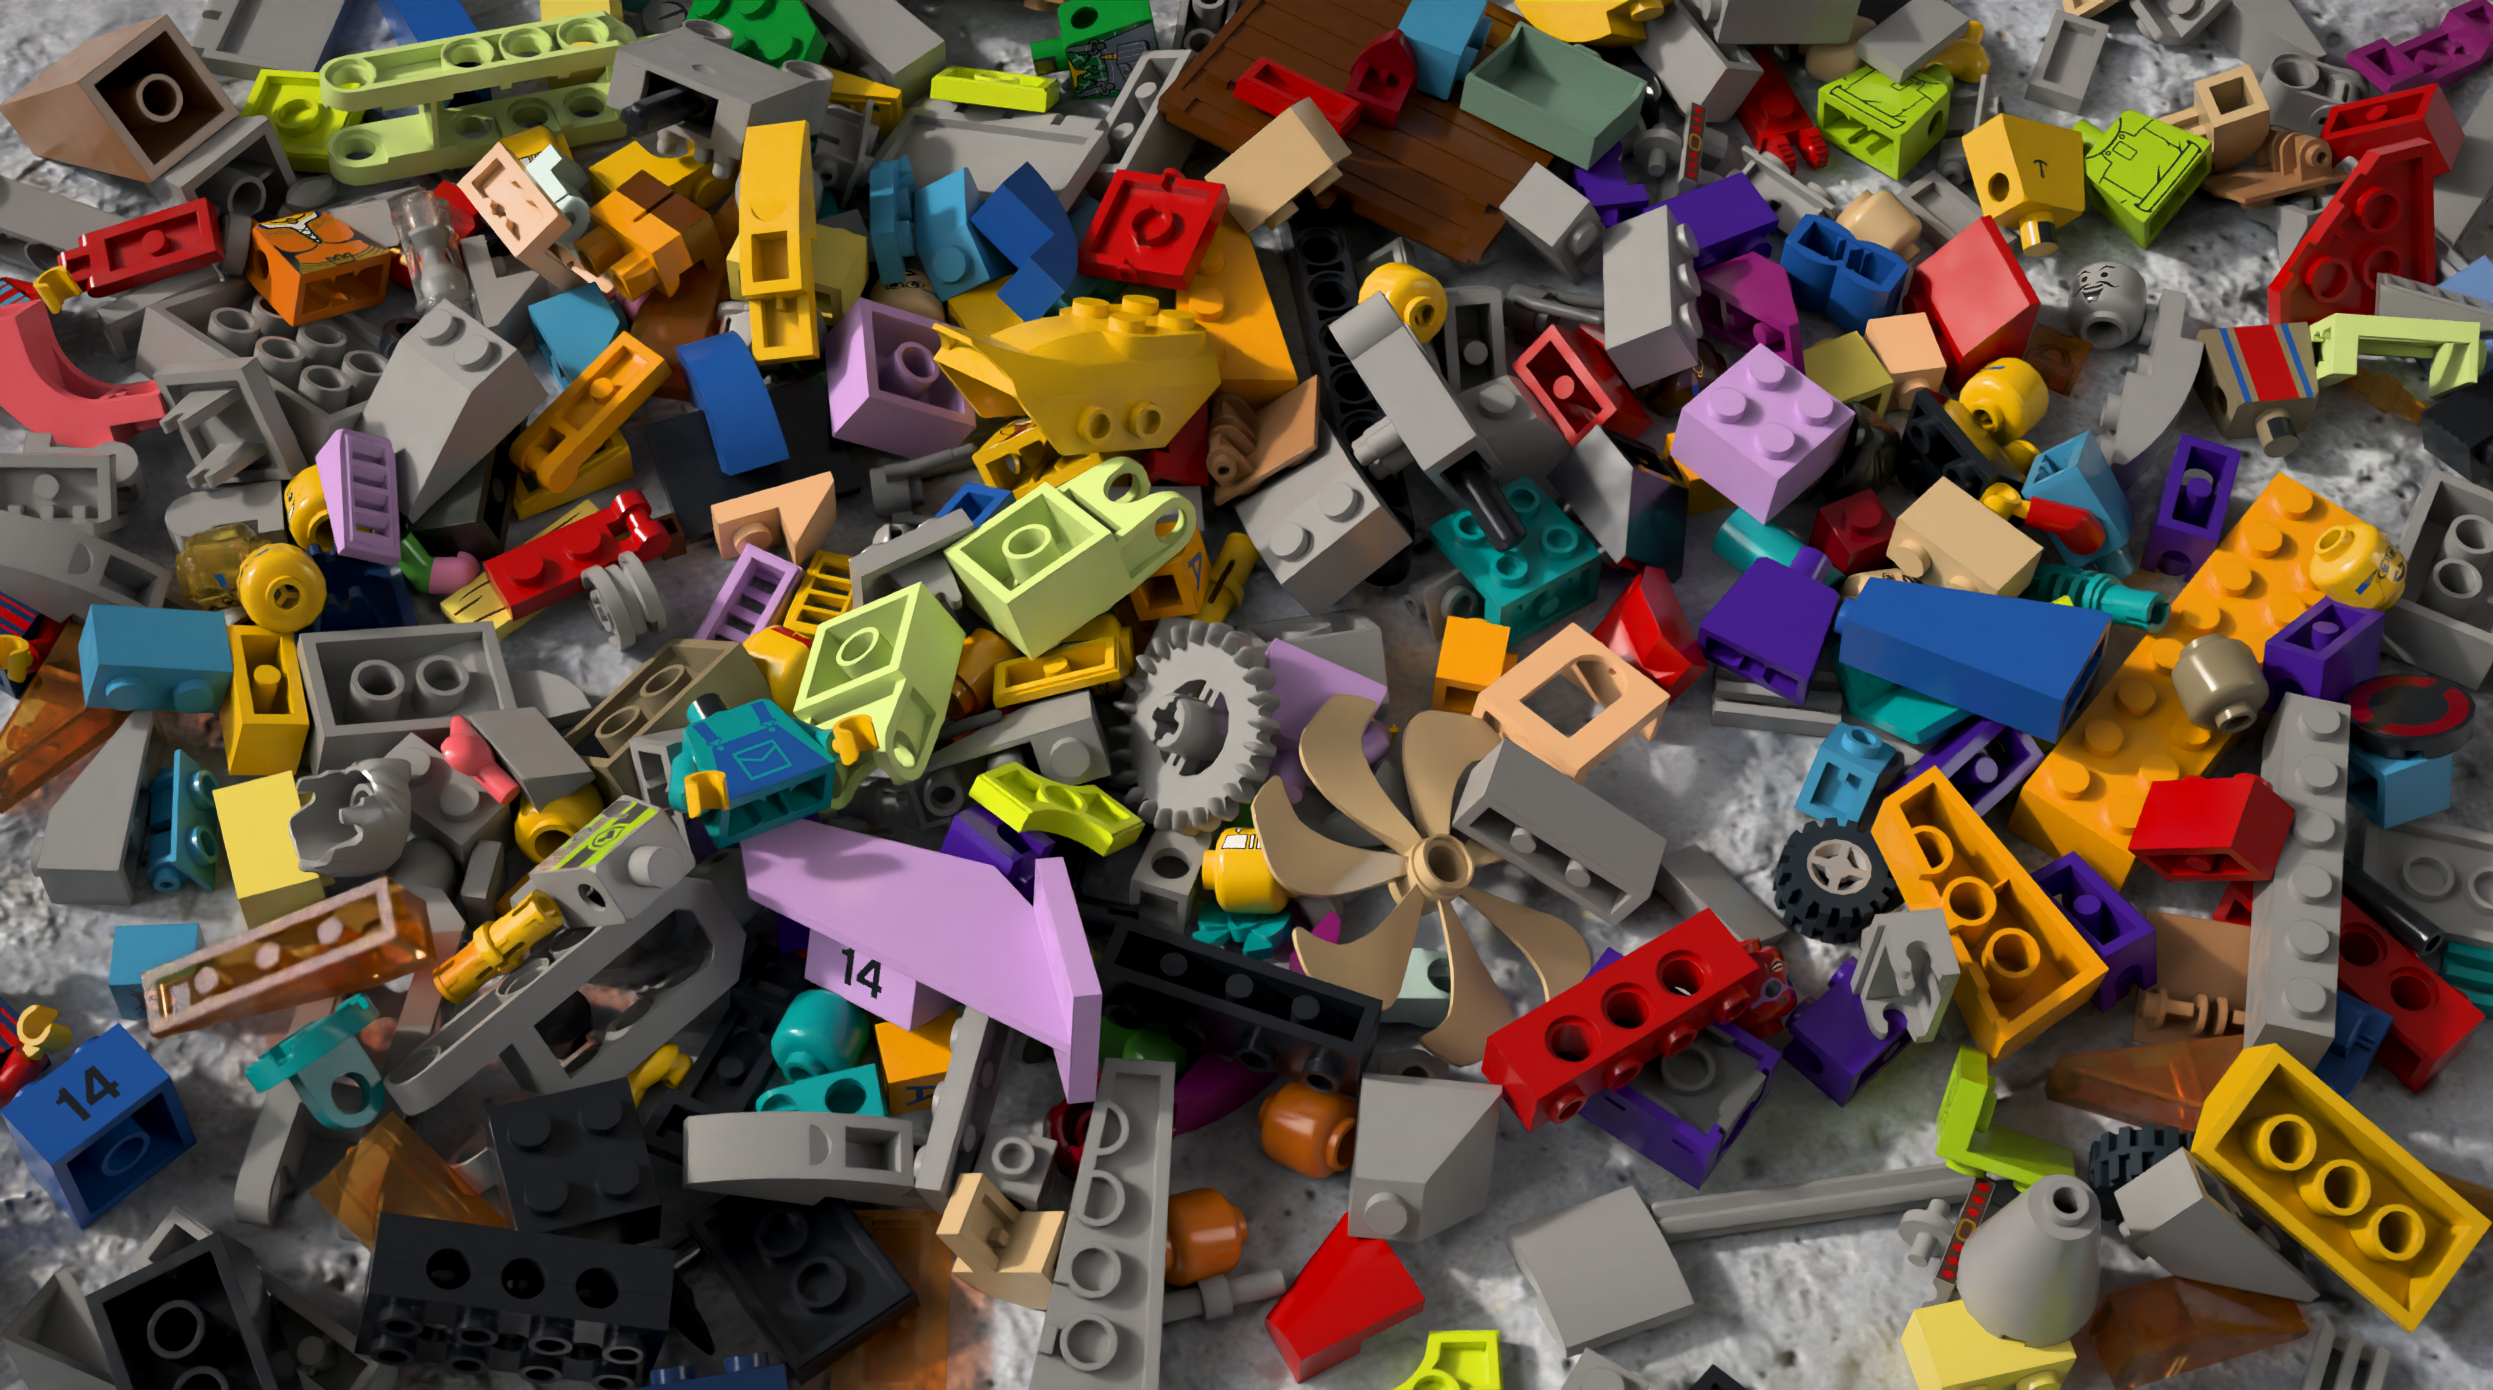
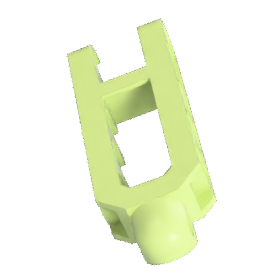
M601 10L331 59L319 71L322 103L327 110L332 107L335 110L351 112L381 107L383 111L419 105V114L349 126L338 130L331 135L327 142L330 173L343 184L364 186L435 173L444 169L476 165L495 146L499 138L528 129L517 125L524 121L542 122L544 126H547L553 132L554 136L563 133L568 147L622 138L627 134V124L620 121L621 111L606 105L617 49L659 34L637 38L631 27ZM576 42L596 43V45L590 47H578L571 44ZM520 52H534L539 54L533 57L514 56V54ZM463 62H475L481 64L479 66L469 68L455 66ZM606 66V71L595 82L443 109V101L454 99L453 94L495 86H499L500 90L512 88V83L555 75L558 80L569 78V73ZM346 83L364 84V86L354 89L337 87ZM588 110L600 113L597 116L587 118L574 114L579 111ZM471 131L487 133L483 137L474 139L461 136V134ZM359 152L372 154L363 160H351L345 157L346 155Z

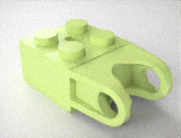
M1114 457L1098 464L1056 489L1049 483L1044 482L943 552L968 606L1031 660H1034L1045 651L1056 647L1064 638L1096 616L1108 611L1116 602L1134 591L1141 583L1179 553L1190 541L1195 531L1197 520L1195 507L1190 500L1175 491H1162L1149 495L1151 484L1144 466L1129 457ZM1131 473L1132 485L1130 490L1114 502L1109 500L1108 493L1113 481L1120 475ZM1178 508L1179 518L1174 529L1165 536L1156 537L1155 525L1157 520L1169 510Z
M922 581L818 624L793 713L798 719L823 730L833 729L832 727L836 722L848 716L867 714L872 717L880 749L876 751L859 752V759L851 765L836 762L831 807L819 811V813L827 815L844 808L853 799L854 793L862 781L878 768L882 769L891 778L892 784L898 786L920 778L926 769L945 720L966 633Z

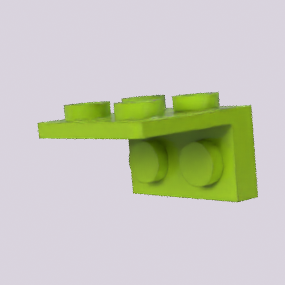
M1960 1044L1936 1118V1155L1946 1158L1945 1164L1950 1169L1970 1177L1984 1178L1986 1173L1990 1172L2014 1180L2013 1187L2022 1193L2038 1180L2048 1175L2066 1174L2075 1177L2073 1153L2070 1148L1990 1123L1997 1094L1993 1093L1996 1077L1988 1074L1987 1052Z

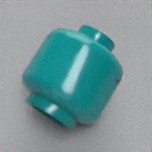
M824 988L808 990L799 993L789 1005L772 1036L771 1052L778 1066L783 1070L784 1076L792 1084L797 1080L855 1068L858 1066L871 1041V1025L864 1013V1009L846 1000L841 995Z

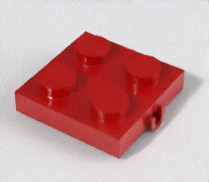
M1166 168L1162 175L1117 169L1078 249L1077 270L1079 275L1188 291L1230 202L1225 184L1186 179L1180 171L1174 168ZM1170 176L1176 178L1173 184L1169 183Z

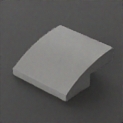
M1633 1185L1506 1228L1507 1248L1534 1288L1537 1299V1313L1566 1358L1583 1353L1586 1347L1592 1350L1695 1314V1303L1680 1268L1654 1218Z

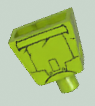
M1933 64L1923 72L1917 70L1902 83L1897 84L1871 65L1865 66L1819 89L1816 127L1822 134V138L1898 181L1944 137L1948 127L1950 94L1954 89L1952 75L1944 66Z
M2134 110L2122 112L2106 132L2084 119L2078 121L2071 129L2080 131L2083 138L2085 200L2144 250H2146L2212 170V142Z

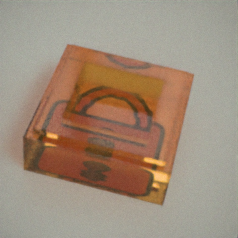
M2037 323L2026 345L2022 361L2029 363L2040 373L2049 390L2069 397L2089 357L2093 344Z

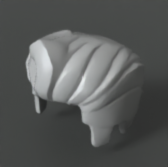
M369 758L356 761L346 769L327 770L320 775L299 778L296 789L298 791L313 792L311 800L294 813L288 822L289 836L292 839L295 853L299 859V870L331 877H359L373 875L390 868L400 858L410 831L412 796L408 784L411 776V763L402 758Z

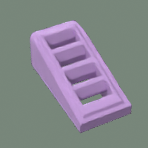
M345 428L338 429L315 457L338 555L395 567L401 560L396 462L392 443L386 438ZM356 526L373 529V533L356 530Z
M747 543L693 639L715 640L720 635L733 642H741L743 644L748 637L759 633L764 628L773 625L782 626L804 579V569ZM759 579L776 587L773 595H770L752 586ZM744 597L766 607L762 615L740 606ZM732 616L754 626V629L749 635L726 623Z

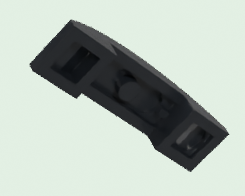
M762 942L758 944L740 973L739 981L730 989L729 1009L678 1091L670 1089L666 1091L642 1129L648 1153L683 1166V1121L688 1116L752 1111L756 1105V1100L762 1095L778 1067L771 1052L772 1036L795 997L799 993L815 989L816 987L815 983L804 978L807 959L791 953L782 954L780 949Z

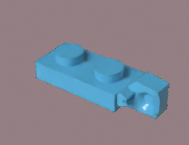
M907 155L899 159L880 162L879 159L873 160V169H870V237L882 285L905 282V257L915 256L914 240L910 223H914L910 194L916 190Z

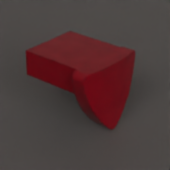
M1393 29L1382 34L1361 51L1350 69L1349 74L1351 78L1343 93L1364 105L1360 119L1394 130L1408 97L1413 98L1419 88V71L1416 56L1410 42L1400 29Z

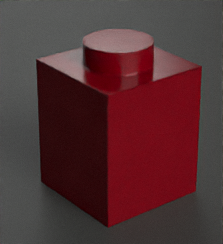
M1869 488L1818 508L1808 547L1815 548L1824 553L1831 560L1833 566L1845 574L1847 578L1857 573L1892 569L1894 561L1888 558L1886 553L1896 522L1873 490Z

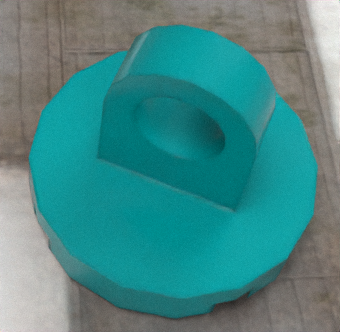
M362 993L356 994L338 1004L336 1012L329 1017L327 1015L317 1022L311 1021L260 1055L258 1057L259 1061L246 1066L244 1075L257 1094L263 1093L289 1079L312 1115L324 1127L334 1131H351L371 1123L382 1110L385 1102V1086L383 1085L380 1073L354 1035L374 1021L380 1013L368 995H363ZM338 1076H346L353 1079L361 1089L362 1103L355 1114H347L340 1111L334 1105L331 1098V1087Z

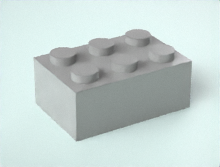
M2432 468L2410 511L2396 546L2404 556L2407 564V573L2404 581L2405 589L2399 600L2383 612L2385 613L2380 652L2477 691L2493 663V491Z

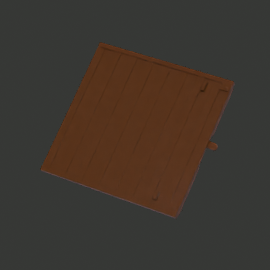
M1247 0L1159 97L1157 109L1167 114V123L1233 154L1277 118L1233 97L1238 78L1260 57L1272 60L1343 94L1351 78L1349 74L1350 69L1358 55L1371 41L1384 33L1398 28L1412 0ZM1489 1L1485 16L1493 18L1494 21L1484 49L1478 51L1473 69L1510 38L1519 21L1532 27L1534 26L1526 18ZM1566 42V43H1568V44H1570V45H1572V46H1574L1575 44H1578V43ZM1599 53L1602 60L1615 66L1610 57ZM1457 80L1448 100L1417 90L1413 98L1408 97L1394 130L1359 118L1358 123L1342 139L1352 152L1350 156L1337 165L1343 175L1327 189L1315 196L1313 202L1320 209H1328L1339 195L1351 200V209L1356 214L1467 267L1471 261L1477 264L1481 262L1509 224L1499 207L1532 166L1537 162L1549 170L1559 156L1460 109L1465 82Z

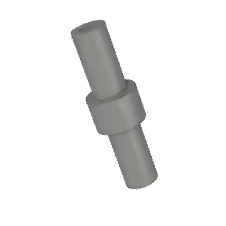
M1274 1267L1226 1279L1224 1273L1197 1280L1195 1287L1164 1294L1162 1324L1197 1315H1202L1204 1321L1233 1314L1234 1306L1285 1294V1284L1282 1272L1279 1267Z

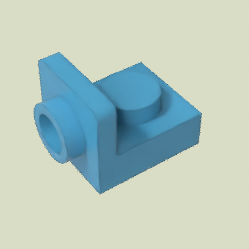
M1839 722L1820 745L1794 808L1823 823L1825 818H1837L1838 826L1846 827L1849 819L1858 822L1859 827L1882 774L1891 764L1896 754V748L1883 742L1875 732L1868 728Z

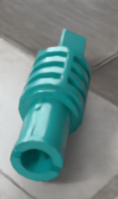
M2037 564L2030 585L2017 597L2051 603L2066 595L2070 597L2075 607L2101 610L2112 614L2111 627L2114 624L2125 625L2151 633H2159L2164 629L2171 610L2170 603H2165L2169 598L2162 592L2129 588L2128 586H2123L2122 582L2112 574L2099 573L2077 567L2070 568L2062 564Z

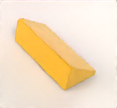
M1111 635L1045 651L1034 660L1024 656L996 663L994 665L993 688L995 708L1124 678L1129 675V665L1119 636Z

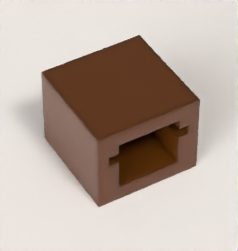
M674 512L652 519L662 522L672 538L669 549L661 555L663 561L687 554L685 535Z

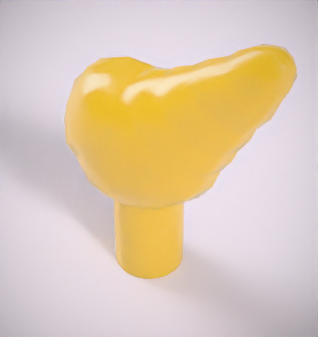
M1971 20L1964 35L1918 70L1923 72L1933 64H1939L1944 66L1954 78L1969 83L1980 82L1981 75H1988L1990 69L1989 58L1984 47L1980 45L1985 33L1984 26L1978 21Z

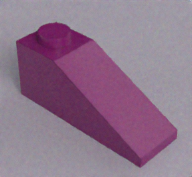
M1752 251L1696 273L1701 287V295L1696 298L1703 329L1745 353L1750 352L1761 343L1806 376L1800 325L1792 297L1791 281L1785 267Z

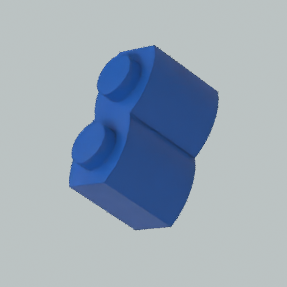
M1805 214L1786 238L1779 264L1785 267L1786 273L1790 278L1792 297L1795 304L1810 310L1826 312L1829 318L1838 326L1849 332L1857 331L1862 337H1864L1869 319L1895 315L1909 269L1908 264L1888 248L1876 243L1857 240L1849 230L1839 223L1813 214Z

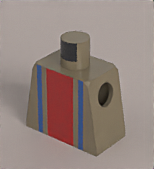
M2298 322L2199 330L2195 340L2205 343L2193 387L2221 436L2229 440L2259 437L2265 455L2271 458L2283 457L2294 452L2300 444L2297 434L2306 430L2319 400V386L2308 323Z

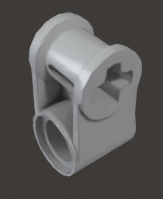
M2282 52L2275 55L2269 63L2260 83V88L2270 108V124L2279 125L2280 127L2318 138L2332 106L2368 99L2370 89L2368 80L2355 70L2332 66L2309 59L2295 52ZM2348 85L2350 87L2349 93L2345 99H2342L2344 87Z

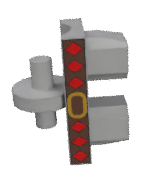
M1691 102L1686 110L1685 122L1679 127L1670 129L1668 125L1658 123L1652 129L1643 131L1636 137L1633 148L1635 160L1638 164L1648 169L1650 175L1660 176L1657 203L1724 179V177L1700 168L1702 166L1714 171L1723 160L1728 142V135L1705 126L1707 108Z
M1975 1178L1955 1225L1947 1219L1950 1211L1949 1204L1940 1199H1932L1927 1210L1912 1209L1903 1214L1898 1226V1232L1902 1239L1912 1247L1908 1260L1916 1266L1926 1267L1931 1255L1941 1256L1921 1308L1947 1303L1948 1301L1962 1300L1957 1289L1960 1253L1970 1234L2004 1207L1990 1200L1996 1183L1984 1178Z

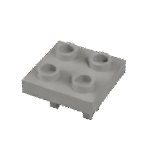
M257 356L168 363L152 375L170 411L159 421L165 434L171 433L176 429L179 430L196 465L186 476L192 489L198 488L203 484H208L210 488H213L221 483L288 480L295 477L301 470L309 467L297 443L296 435L289 426L271 387L270 380Z
M960 508L940 518L928 519L916 529L885 543L873 544L859 555L850 558L849 568L853 610L922 581L960 626L955 612L968 607V604L943 551L974 530V524L964 510Z

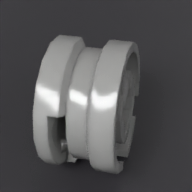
M625 551L619 554V567L615 564L605 568L594 565L581 572V581L584 589L593 587V591L590 592L591 598L587 599L591 611L601 630L606 629L608 632H614L615 635L608 638V641L619 652L634 646L636 637L645 634L647 628L656 635L665 632L667 629L666 615L656 588L641 561L632 551Z

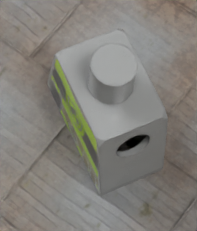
M622 795L529 872L528 875L537 889L546 892L558 904L563 914L560 917L564 920L563 927L571 929L619 925L634 920L665 892L676 886L695 867L697 862L668 815L660 807L629 795ZM583 884L589 885L588 892L586 893L583 889Z

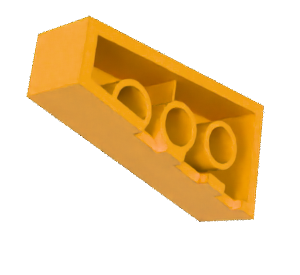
M1226 208L1189 290L1175 289V310L1187 311L1196 315L1195 323L1206 327V336L1217 357L1221 384L1206 400L1208 424L1213 420L1210 414L1211 403L1222 393H1236L1255 412L1298 386V378L1249 234L1244 231L1228 208Z
M1936 765L1883 800L1871 833L1909 910L1943 909L1961 973L1952 997L1978 1049L1987 1052V1067L1990 1070L2090 1000L2109 968Z

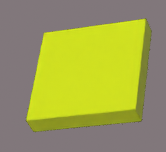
M951 65L932 78L930 98L1045 113L1059 101L1061 81H1057L1058 78Z
M261 69L239 118L257 115L269 118L293 171L330 173L327 147L329 138L340 129L360 125L366 110L346 112L335 110L332 107L327 110L322 103L319 72ZM346 83L337 87L354 89L364 86V84Z

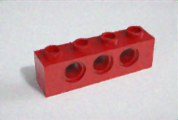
M2231 881L2212 918L2215 921L2251 926L2254 881ZM2342 894L2337 988L2394 1017V1022L2374 1058L2416 1094L2466 1048L2486 1015L2472 1004L2464 992L2450 986L2424 964L2412 948L2398 942ZM2397 1003H2399V1004L2405 1006L2407 1009L2401 1007V1006L2398 1005Z
M1707 907L1488 1036L1481 1071L1491 1084L1502 1085V1098L1530 1133L1551 1120L1554 1124H1561L1576 1115L1586 1104L1587 1098L1606 1087L1611 1091L1624 1087L1640 1073L1645 1063L1662 1053L1665 1057L1677 1055L1694 1041L1700 1030L1715 1021L1724 1025L1738 1018L1752 1002L1751 993L1760 967L1714 912ZM1668 988H1682L1689 992L1691 995H1677L1671 992ZM1612 1020H1627L1637 1028H1622ZM1570 1052L1580 1057L1582 1061L1569 1062L1561 1059L1556 1053Z

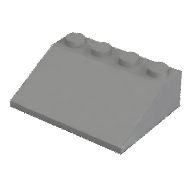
M246 274L147 305L134 369L149 379L154 380L152 375L168 363L257 356L270 380L271 387L289 426L296 435L297 443L308 466L311 467L316 465V455L335 431L342 428L354 430L389 359L379 350L382 331L352 312L292 327L248 281Z

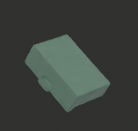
M1519 21L1510 38L1466 75L1460 109L1588 171L1638 123L1648 81L1602 60L1599 53L1581 44L1572 46Z

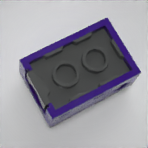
M1608 947L1583 980L1624 956ZM1675 987L1668 988L1677 995L1688 996ZM1612 1020L1622 1028H1637L1627 1020ZM1715 1021L1700 1030L1694 1041L1677 1055L1665 1057L1662 1053L1645 1063L1640 1073L1624 1087L1614 1091L1606 1087L1587 1098L1586 1104L1577 1114L1699 1191L1770 1093L1782 1053L1732 1022L1721 1025L1718 1021ZM1570 1052L1556 1053L1561 1059L1569 1062L1582 1061L1580 1057Z

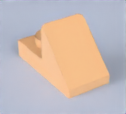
M828 471L711 505L715 543L722 561L740 557L747 543L764 551L767 548L782 544L789 562L802 567L805 572L817 549H819L837 519L835 485L831 472Z

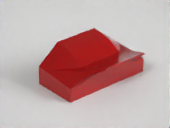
M1645 566L1611 604L1602 622L1590 633L1591 636L1602 642L1608 649L1671 695L1667 705L1672 704L1709 669L1666 573L1661 568Z

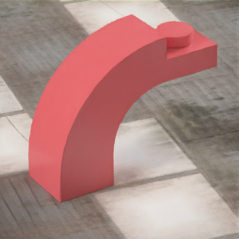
M43 299L0 306V405L25 427L35 433H52L55 442L65 446L93 448L104 442L116 441L126 443L142 430L161 426L159 421L170 411L155 380L128 384H112L97 380L77 368L64 354L55 337Z

